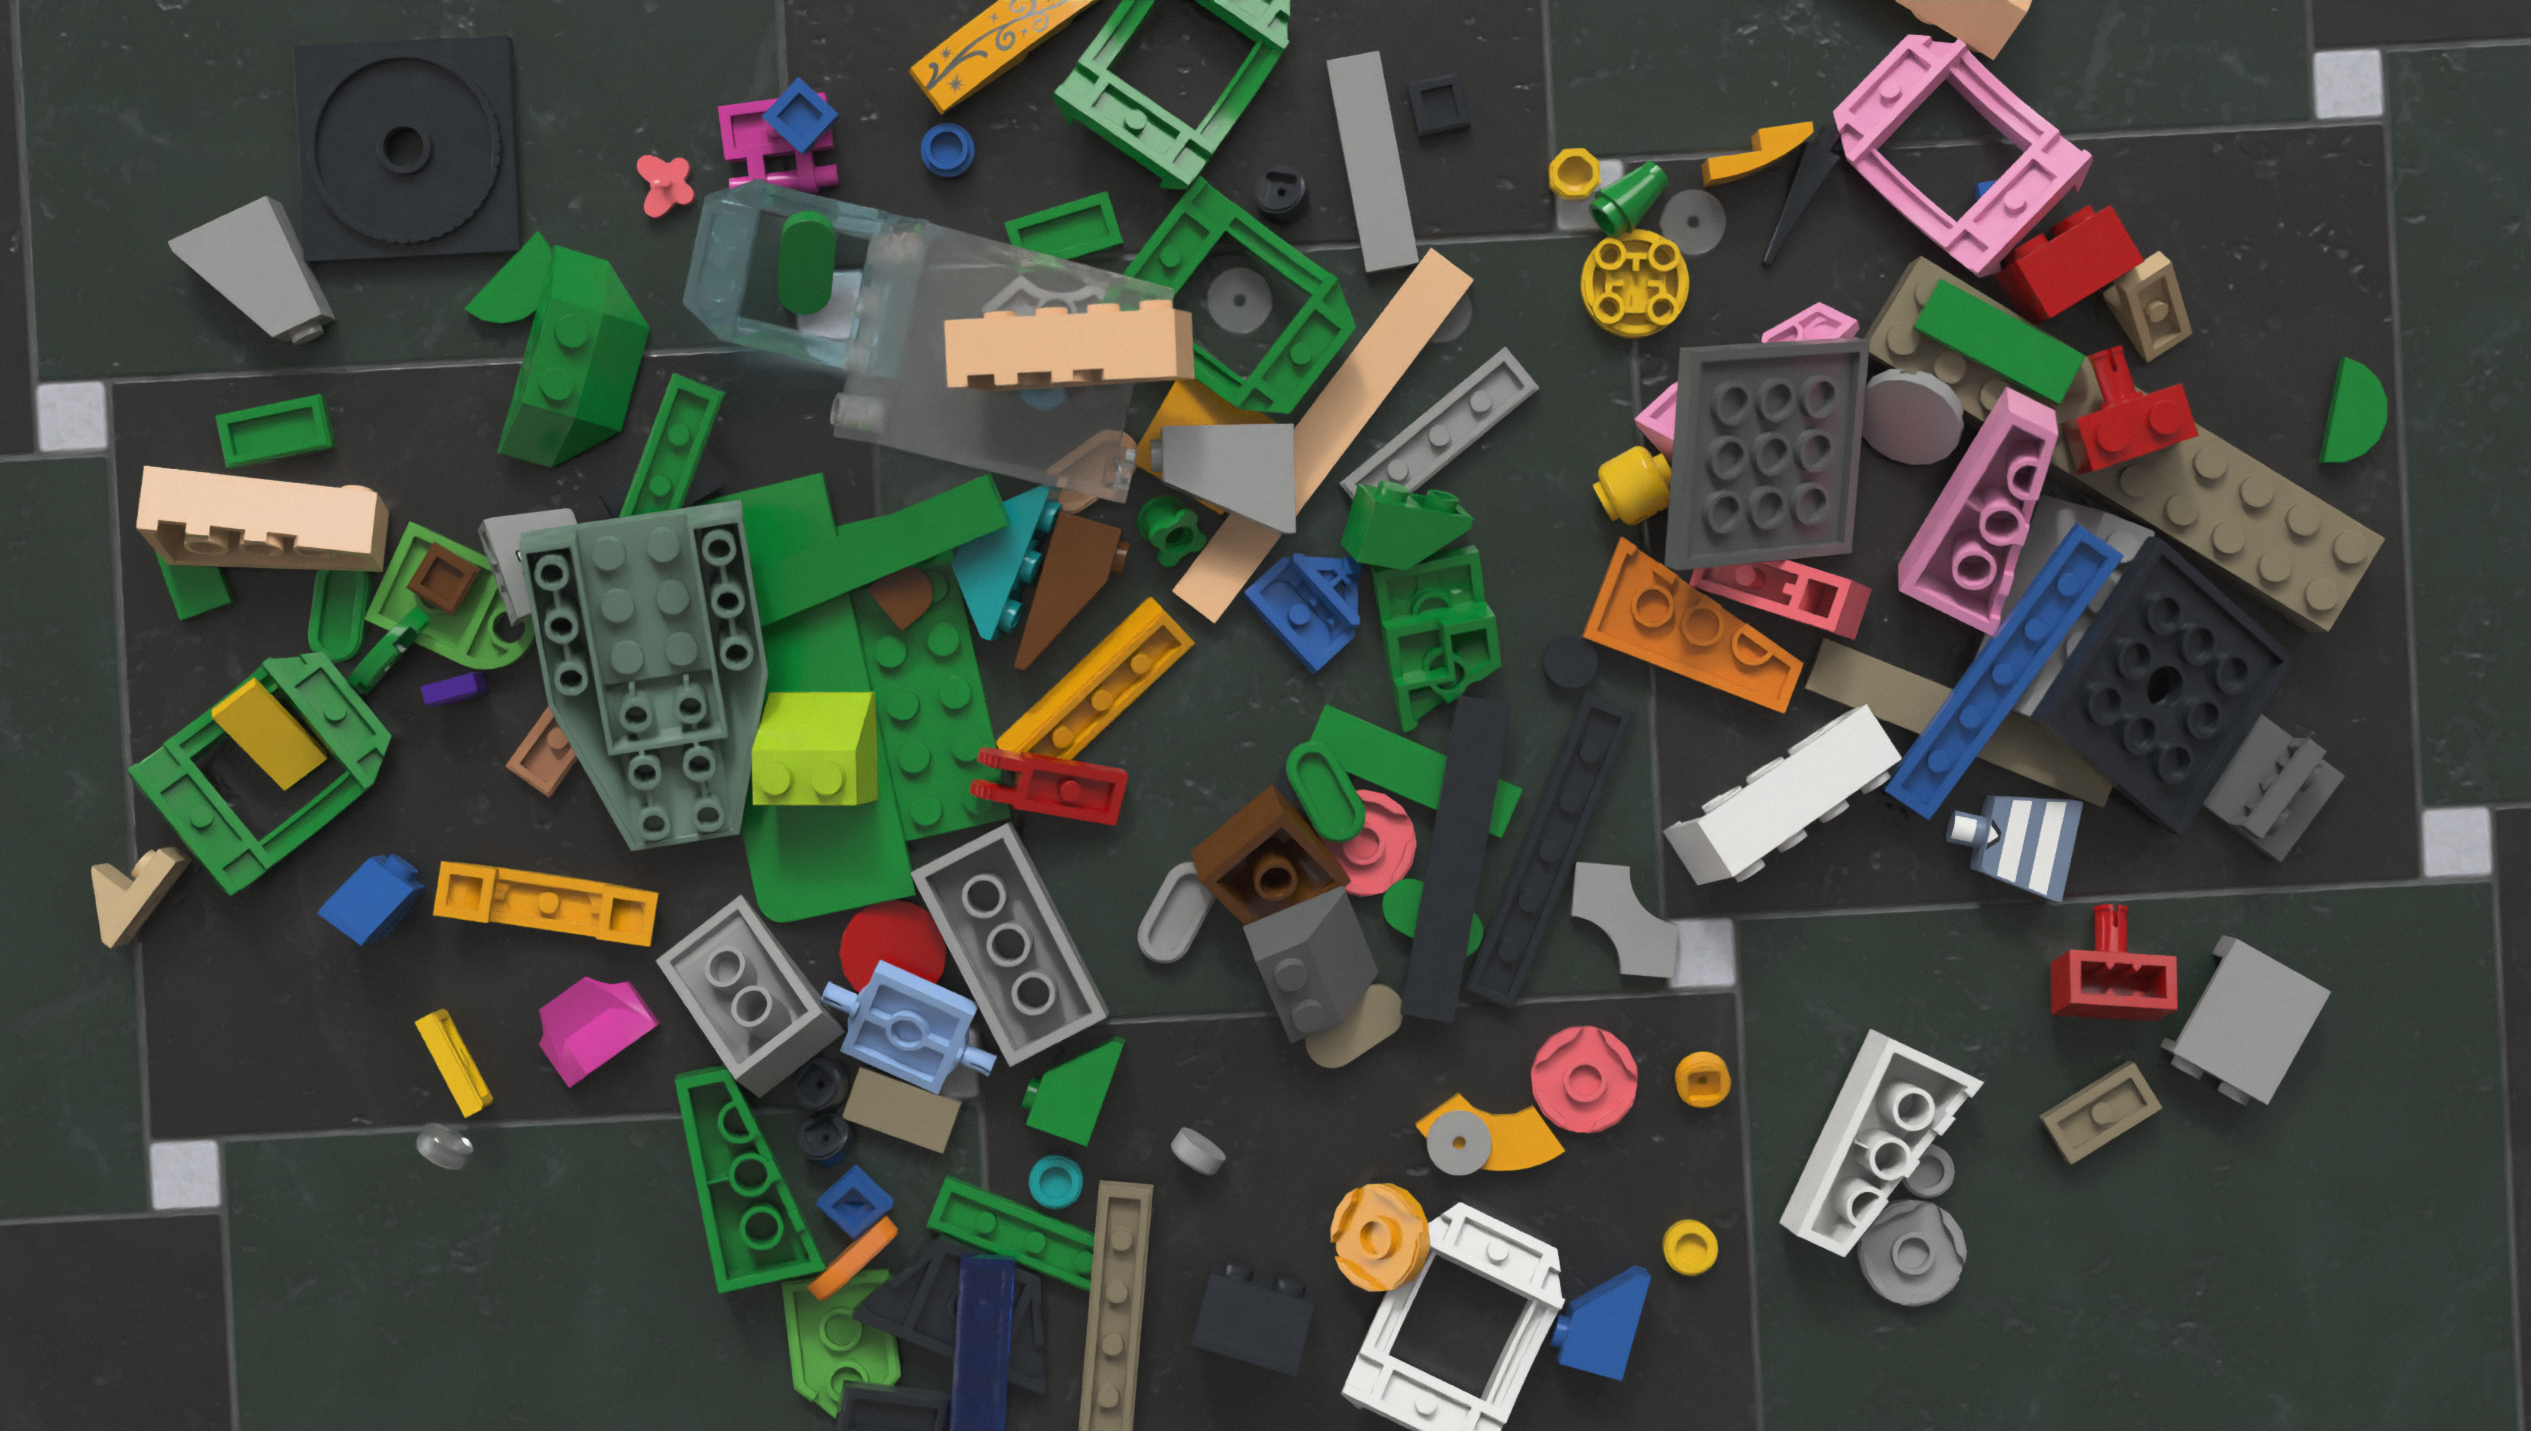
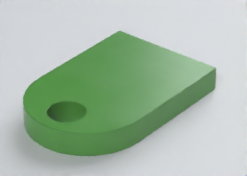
M408 523L364 619L390 631L417 606L431 619L428 627L414 643L474 669H500L522 659L536 643L532 618L524 622L525 631L518 641L508 643L500 637L497 630L498 621L507 612L487 556L417 523ZM433 542L442 544L484 570L457 616L448 614L406 588Z

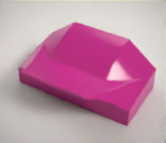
M586 976L538 1010L543 1028V1036L539 1045L567 1086L571 1088L660 1023L630 981L612 985Z

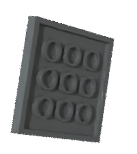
M1848 337L1680 348L1665 566L1678 571L1852 553L1870 340Z

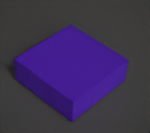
M472 672L420 687L425 705H429V707L445 706L487 694L486 691H489L484 672Z

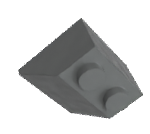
M1344 886L1243 926L1255 962L1291 1043L1340 1024L1379 974Z

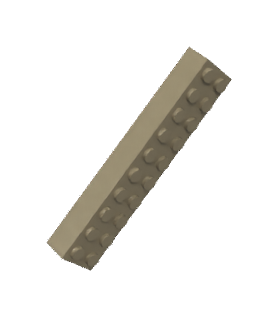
M1920 256L1909 263L1864 339L1870 340L1869 365L1880 372H1885L1889 369H1903L1901 374L1915 375L1918 370L1938 378L1949 385L1961 400L1964 409L1963 422L1977 431H1980L2006 387L2055 410L2058 438L2047 470L2048 474L2120 518L2155 531L2153 537L2162 538L2179 554L2307 632H2329L2385 538L2196 423L2199 434L2197 437L2093 472L2078 475L2061 423L2099 411V405L2104 403L2088 357L2084 358L2061 403L2056 406L1911 328L1936 281L1941 278L2063 343L2062 341L1924 257ZM2135 387L2136 392L2142 391Z

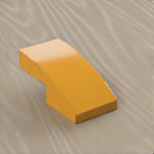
M1812 121L1758 129L1751 137L1753 152L1708 158L1701 166L1704 187L1725 184L1747 177L1778 162L1793 152L1814 132Z

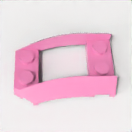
M1908 34L1833 111L1847 161L1905 218L1979 278L2002 272L2000 266L2002 259L2067 192L2072 189L2078 194L2093 162V157L2086 150H2079L2063 138L2057 128L2032 110L1991 74L1967 49V45L1960 39L1955 43L1932 41L1931 36ZM1945 79L1986 120L2024 152L1958 222L1914 187L1877 151Z

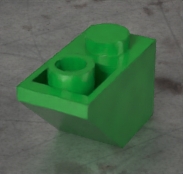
M1379 481L1377 487L1358 484L1341 545L1359 563L1407 571L1470 530L1474 518L1458 504L1459 499L1456 496L1447 492L1428 490L1427 495L1424 496L1409 493L1410 490L1407 487L1389 481Z

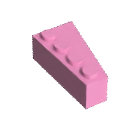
M2008 387L2005 388L1898 564L1899 591L1993 636L2001 621L2000 615L2006 596L2009 595L2017 560L2022 546L2024 547L2030 528L2029 522L2036 500L2039 499L2058 438L2055 410Z

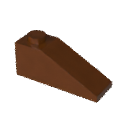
M1059 511L1015 661V668L1029 670L1108 585L1112 572L1122 575L1130 549L1129 543L1121 541L1124 533L1122 529Z

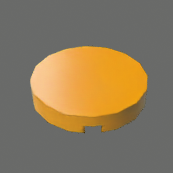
M1391 1183L1367 1184L1362 1188H1356L1347 1193L1335 1210L1330 1229L1331 1243H1336V1250L1339 1256H1336L1335 1259L1339 1269L1352 1284L1369 1292L1398 1290L1412 1282L1425 1266L1430 1248L1429 1224L1421 1205L1407 1190Z

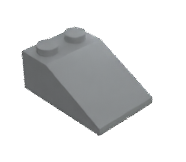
M742 895L738 896L655 960L734 1079L759 1098L845 1032L825 1003H820L821 996Z

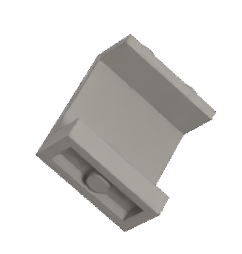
M2222 935L2212 953L2221 958L2222 961L2177 1041L2164 1038L2160 1047L2175 1055L2170 1063L2172 1066L2200 1080L2203 1072L2208 1073L2222 1081L2217 1091L2240 1104L2247 1106L2250 1098L2268 1105L2331 991L2244 942Z

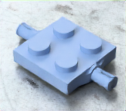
M882 960L879 961L869 984L860 991L859 995L829 981L820 999V1003H825L849 1014L848 1033L840 1052L937 1095L946 1076L957 1067L958 1063L988 1077L997 1058V1055H992L968 1044L969 1026L978 1008L976 1002Z

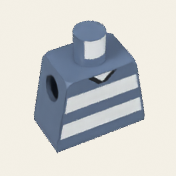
M1986 795L1980 816L1955 810L1952 812L1948 822L1946 840L1950 843L1973 847L1970 869L2041 898L2062 903L2083 802L2063 798Z

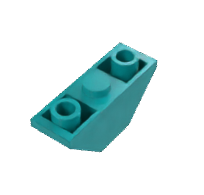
M1054 485L1039 486L1004 501V506L1012 523L959 546L952 563V569L980 637L993 641L1004 638L1006 632L1011 634L1016 629L1024 609V604L1018 601L1025 583L1031 584L1035 580L1043 562V554L1039 553L1038 550L1045 532L1051 534L1054 531L1059 511L1062 512L1063 504L1058 503L1062 492L1061 488Z

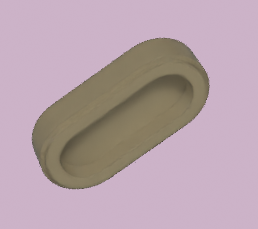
M1370 984L1340 1024L1305 1038L1309 1056L1323 1067L1338 1068L1346 1065L1392 1035L1400 1027L1404 1014L1399 1012L1401 998L1397 992L1384 984Z

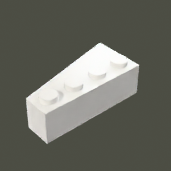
M1867 704L1846 711L1788 750L1790 756L1784 760L1783 757H1779L1748 775L1746 781L1749 785L1742 789L1741 786H1737L1701 806L1706 813L1703 817L1683 823L1678 821L1663 831L1697 885L1735 877L1737 882L1747 879L1765 866L1761 859L1765 854L1775 847L1781 853L1795 846L1807 837V833L1803 829L1805 826L1817 818L1820 819L1821 823L1833 819L1849 807L1845 798L1858 789H1861L1863 794H1866L1891 778L1887 769L1902 758Z
M1870 1029L1779 1223L1795 1235L1845 1257L1887 1205V1197L1904 1177L1908 1179L1919 1165V1157L1937 1135H1943L1955 1120L1953 1117L1955 1112L1968 1096L1972 1098L1984 1082Z

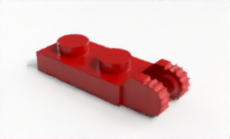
M980 748L977 761L990 768L1016 771L1013 787L988 779H974L970 788L972 795L982 799L1010 804L1013 809L1116 826L1128 779V774L1124 769L1023 751L1019 755L1003 749Z

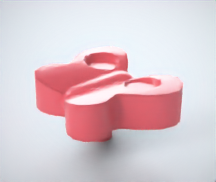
M644 155L639 158L637 162L638 172L650 183L651 190L646 197L644 210L651 218L657 220L664 218L676 205L690 206L695 202L696 194L687 184L686 180L690 175L691 166L685 159L680 157L674 158L670 163H666L652 155Z

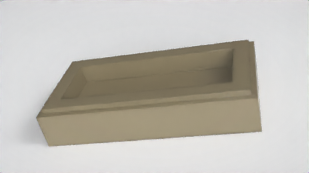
M861 1066L842 1117L943 1154L962 1101L941 1093L937 1095L913 1083Z

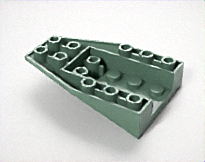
M741 500L522 532L519 551L548 707L630 850L637 851L740 834L752 766V748L758 732L768 677Z

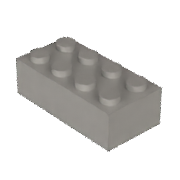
M1012 821L910 873L1009 1067L1107 1018L1109 1009Z

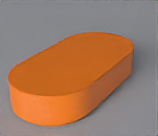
M886 1215L881 1217L826 1267V1270L820 1272L807 1285L808 1290L818 1301L822 1300L824 1302L894 1239L898 1234V1228Z

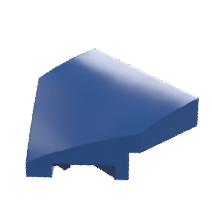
M1294 553L1290 558L1282 557L1251 585L1241 597L1312 674H1315L1355 637V629L1360 625V616H1358L1359 576L1361 575V563L1357 562L1353 557H1344L1343 559L1303 556V554Z

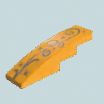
M998 0L913 65L909 73L942 115L1023 62L1030 51L1070 26L1074 17L1100 0Z

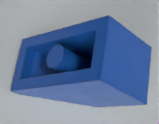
M391 854L389 858L384 855L370 857L327 900L317 914L359 945H367L389 938L426 886L415 879L418 871L401 857Z
M1636 1265L1569 1302L1565 1316L1557 1314L1552 1327L1549 1345L1556 1347L1555 1355L1559 1364L1622 1381L1651 1280V1276L1645 1268Z

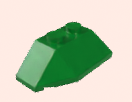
M554 245L497 453L552 468L621 432L650 328L609 261Z

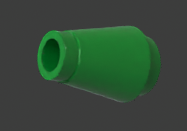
M1647 161L1643 166L1636 168L1595 192V200L1588 207L1590 215L1595 223L1609 236L1612 235L1618 238L1624 231L1630 234L1662 194V191L1669 186L1668 178L1659 166L1651 161Z

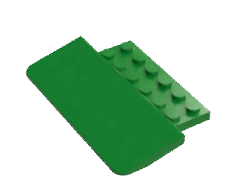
M824 473L780 482L688 506L695 507L741 500L752 572L885 517L880 516L836 526ZM953 548L911 565V567L923 571L929 577L933 585L934 597L928 611L905 631L900 630L868 592L867 589L879 579L761 627L768 677L759 725L769 693L876 692L878 800L860 805H753L751 766L741 832L758 906L766 917L775 922L786 923L917 895V887L910 874L913 872L906 841L1013 817L1010 804L982 799L970 793L971 783L974 779H988L1005 784L1001 768H990L977 761L980 748H998L964 596L952 569V563L955 558Z

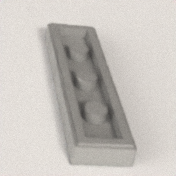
M1374 51L1326 60L1365 273L1371 274L1418 265L1419 258L1380 52Z
M1505 346L1340 482L1339 485L1352 500L1354 499L1358 484L1377 487L1379 481H1389L1403 485L1410 490L1409 493H1413L1536 392L1539 386Z

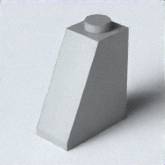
M264 196L168 241L172 252L274 338L285 342L292 340L294 345L303 344L324 333L322 326L336 320L310 264L304 262V251L282 204L268 196Z
M1293 424L1162 426L1160 429V439L1150 440L1151 472H1161V484L1279 535H1293L1296 533Z

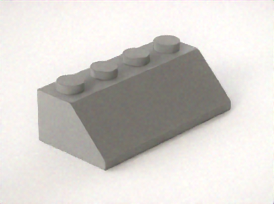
M2046 495L2039 496L2031 516L2030 528L2024 547L2022 546L2017 560L2014 579L2009 595L2006 596L1999 626L2075 522L2120 551L2124 557L2009 711L2035 723L2037 722L2030 717L2146 538L2148 536L2153 537L2155 531L2107 512ZM1984 634L1976 657L1990 640L1991 635Z

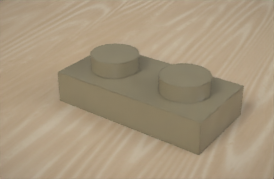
M2129 1060L2038 1117L2065 1161L2072 1165L2162 1109V1106L2136 1064Z

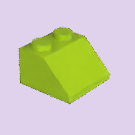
M876 692L769 693L752 748L753 805H860L878 800Z

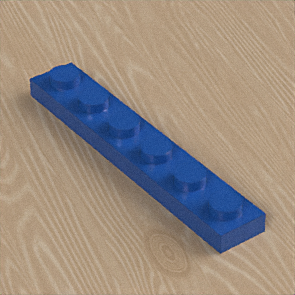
M2075 522L1891 773V778L1883 784L1884 790L1930 820L2124 555Z

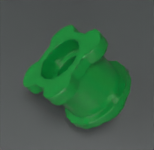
M1170 494L1155 497L1146 503L1138 514L1136 521L1137 531L1144 540L1157 546L1159 551L1157 560L1164 567L1175 566L1181 557L1190 552L1200 551L1206 543V535L1196 525L1198 516L1192 509L1186 508L1176 496Z

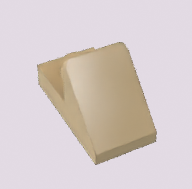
M2160 251L2115 279V285L2103 293L2105 302L2141 357L2147 363L2193 334L2172 262Z
M175 846L161 848L157 852L150 850L138 861L132 870L131 875L136 878L134 882L110 864L93 865L91 873L102 942L109 948L127 945L192 859Z

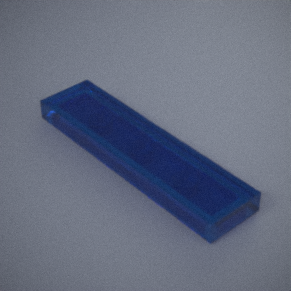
M960 1253L949 1431H1004L1015 1270L1014 1256Z

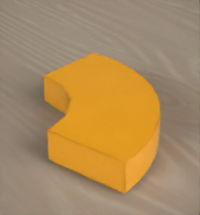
M1457 1093L1415 1123L1416 1127L1427 1138L1431 1125L1442 1114L1453 1110H1465L1474 1113L1484 1121L1491 1135V1152L1487 1161L1481 1167V1169L1513 1171L1526 1169L1545 1163L1565 1152L1533 1105L1514 1114H1491L1473 1107L1461 1094ZM1456 1137L1453 1140L1455 1148L1460 1149L1464 1147L1465 1139L1463 1137Z

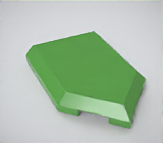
M889 1268L860 1270L824 1302L822 1300L818 1301L807 1288V1285L817 1275L782 1281L794 1389L810 1402H815L835 1419L843 1380L893 1386L901 1376L897 1336L852 1319L854 1307L890 1277Z

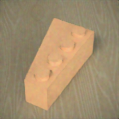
M1148 300L1139 302L1140 311L1120 312V304L1088 305L1087 313L1068 314V308L1053 307L1035 309V316L1017 317V312L996 311L984 313V318L944 320L947 388L980 392H1003L1194 379L1191 312L1173 309L1172 300Z
M144 466L136 528L167 565L383 572L389 510L377 492L358 485L334 488Z

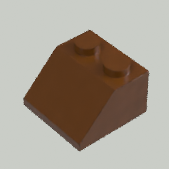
M1272 784L1191 851L1200 882L1244 925L1263 919L1340 886L1345 888L1351 883L1348 874L1307 819Z

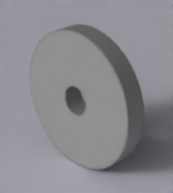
M1453 1110L1446 1112L1433 1122L1428 1131L1427 1149L1430 1158L1439 1169L1448 1174L1467 1175L1477 1171L1487 1161L1491 1152L1492 1141L1489 1129L1480 1117L1469 1111ZM1456 1137H1463L1465 1139L1463 1148L1457 1149L1453 1146V1140Z

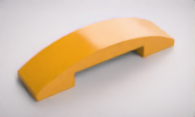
M442 861L433 915L483 923L491 921L593 936L599 940L650 947L659 893L546 873Z

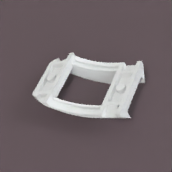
M1460 1202L1428 1223L1430 1248L1425 1266L1412 1282L1398 1290L1386 1292L1341 1392L1358 1409L1362 1407L1369 1409L1412 1431H1501L1503 1425L1508 1420L1539 1348L1565 1301L1561 1294L1558 1274L1561 1272L1556 1248ZM1436 1255L1528 1299L1480 1399L1389 1355L1408 1310Z

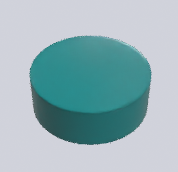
M1061 1153L1048 1154L1042 1157L1034 1165L1029 1177V1188L1032 1196L1039 1204L1050 1209H1062L1071 1205L1079 1197L1083 1187V1173L1079 1164L1070 1156Z

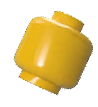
M1636 446L1600 466L1598 470L1600 481L1593 484V487L1612 521L1620 518L1627 525H1636L1669 506L1670 489L1668 486L1671 483V468L1663 453L1652 457L1646 448Z

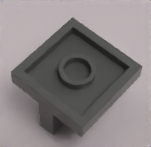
M2261 714L2201 807L2274 861L2282 862L2345 775L2322 759L2327 751L2310 738H2293Z

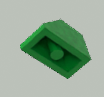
M1114 1036L1046 1069L1042 1081L1032 1077L1021 1108L1030 1111L1026 1125L1087 1147L1126 1039Z

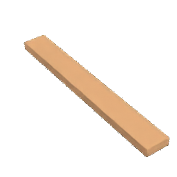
M1430 248L1295 427L1296 516L1474 280L1433 248ZM1230 514L1172 592L1213 623H1216L1282 535Z

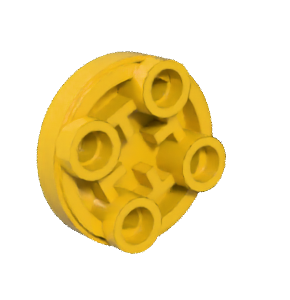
M1634 229L1630 234L1624 231L1618 238L1612 235L1605 238L1588 256L1581 273V297L1590 317L1605 331L1623 338L1648 337L1665 329L1682 311L1689 291L1688 270L1679 248L1671 240L1646 230Z

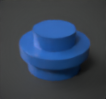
M942 123L932 127L925 134L921 143V156L926 167L935 175L945 178L957 177L966 172L971 166L975 157V145L970 134L963 127L954 123Z

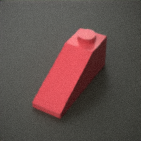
M1789 560L1694 569L1689 583L1694 588L1852 640L1856 638L1872 591L1871 588L1853 580Z

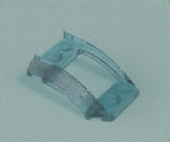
M754 178L753 181L731 189L725 188L705 196L682 303L722 341L800 360L897 380L905 360L904 350L925 252H928L930 221L829 199ZM814 211L827 217L833 224L835 232L870 240L848 342L739 316L761 213L787 220L798 212Z

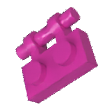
M825 92L816 93L828 104V96ZM777 99L718 106L725 161L727 163L747 161L749 176L729 179L732 200L753 197L754 202L771 200L772 194L801 191L802 196L819 194V188L839 186L837 165L816 167L813 153L835 149L832 128L804 157L762 118L763 114ZM795 154L797 170L767 172L765 158Z

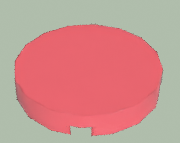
M1361 789L1356 790L1366 813L1365 824L1361 832L1352 840L1342 843L1328 841L1320 835L1319 837L1350 877L1351 883L1345 887L1346 893L1365 897L1383 893L1389 886L1403 879L1412 866L1417 843L1413 823L1400 804L1383 793Z
M1590 1025L1568 1027L1550 1036L1538 1050L1530 1072L1532 1094L1540 1110L1558 1127L1569 1131L1594 1133L1607 1129L1623 1118L1632 1107L1636 1096L1637 1065L1627 1046L1612 1033Z

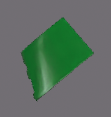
M1475 545L1433 553L1407 571L1370 565L1383 647L1396 710L1403 732L1413 730L1418 726V720L1444 701L1449 704L1458 695H1462L1468 685L1475 681H1481L1502 666L1496 616L1485 602L1480 554Z

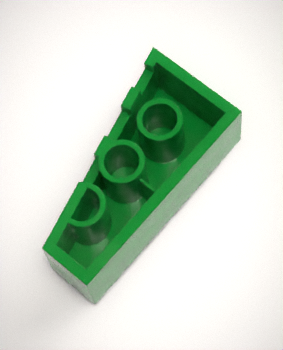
M725 1064L677 1074L675 1084L718 1294L826 1270V1260L740 1083L734 1079Z

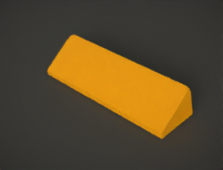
M1149 597L996 741L997 746L1000 749L1019 755L1023 751L1072 760L1196 643L1152 597Z

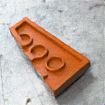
M1622 536L1619 537L1582 637L1785 714L1804 663L1753 627L1726 611L1710 597L1686 583L1670 569L1643 553Z

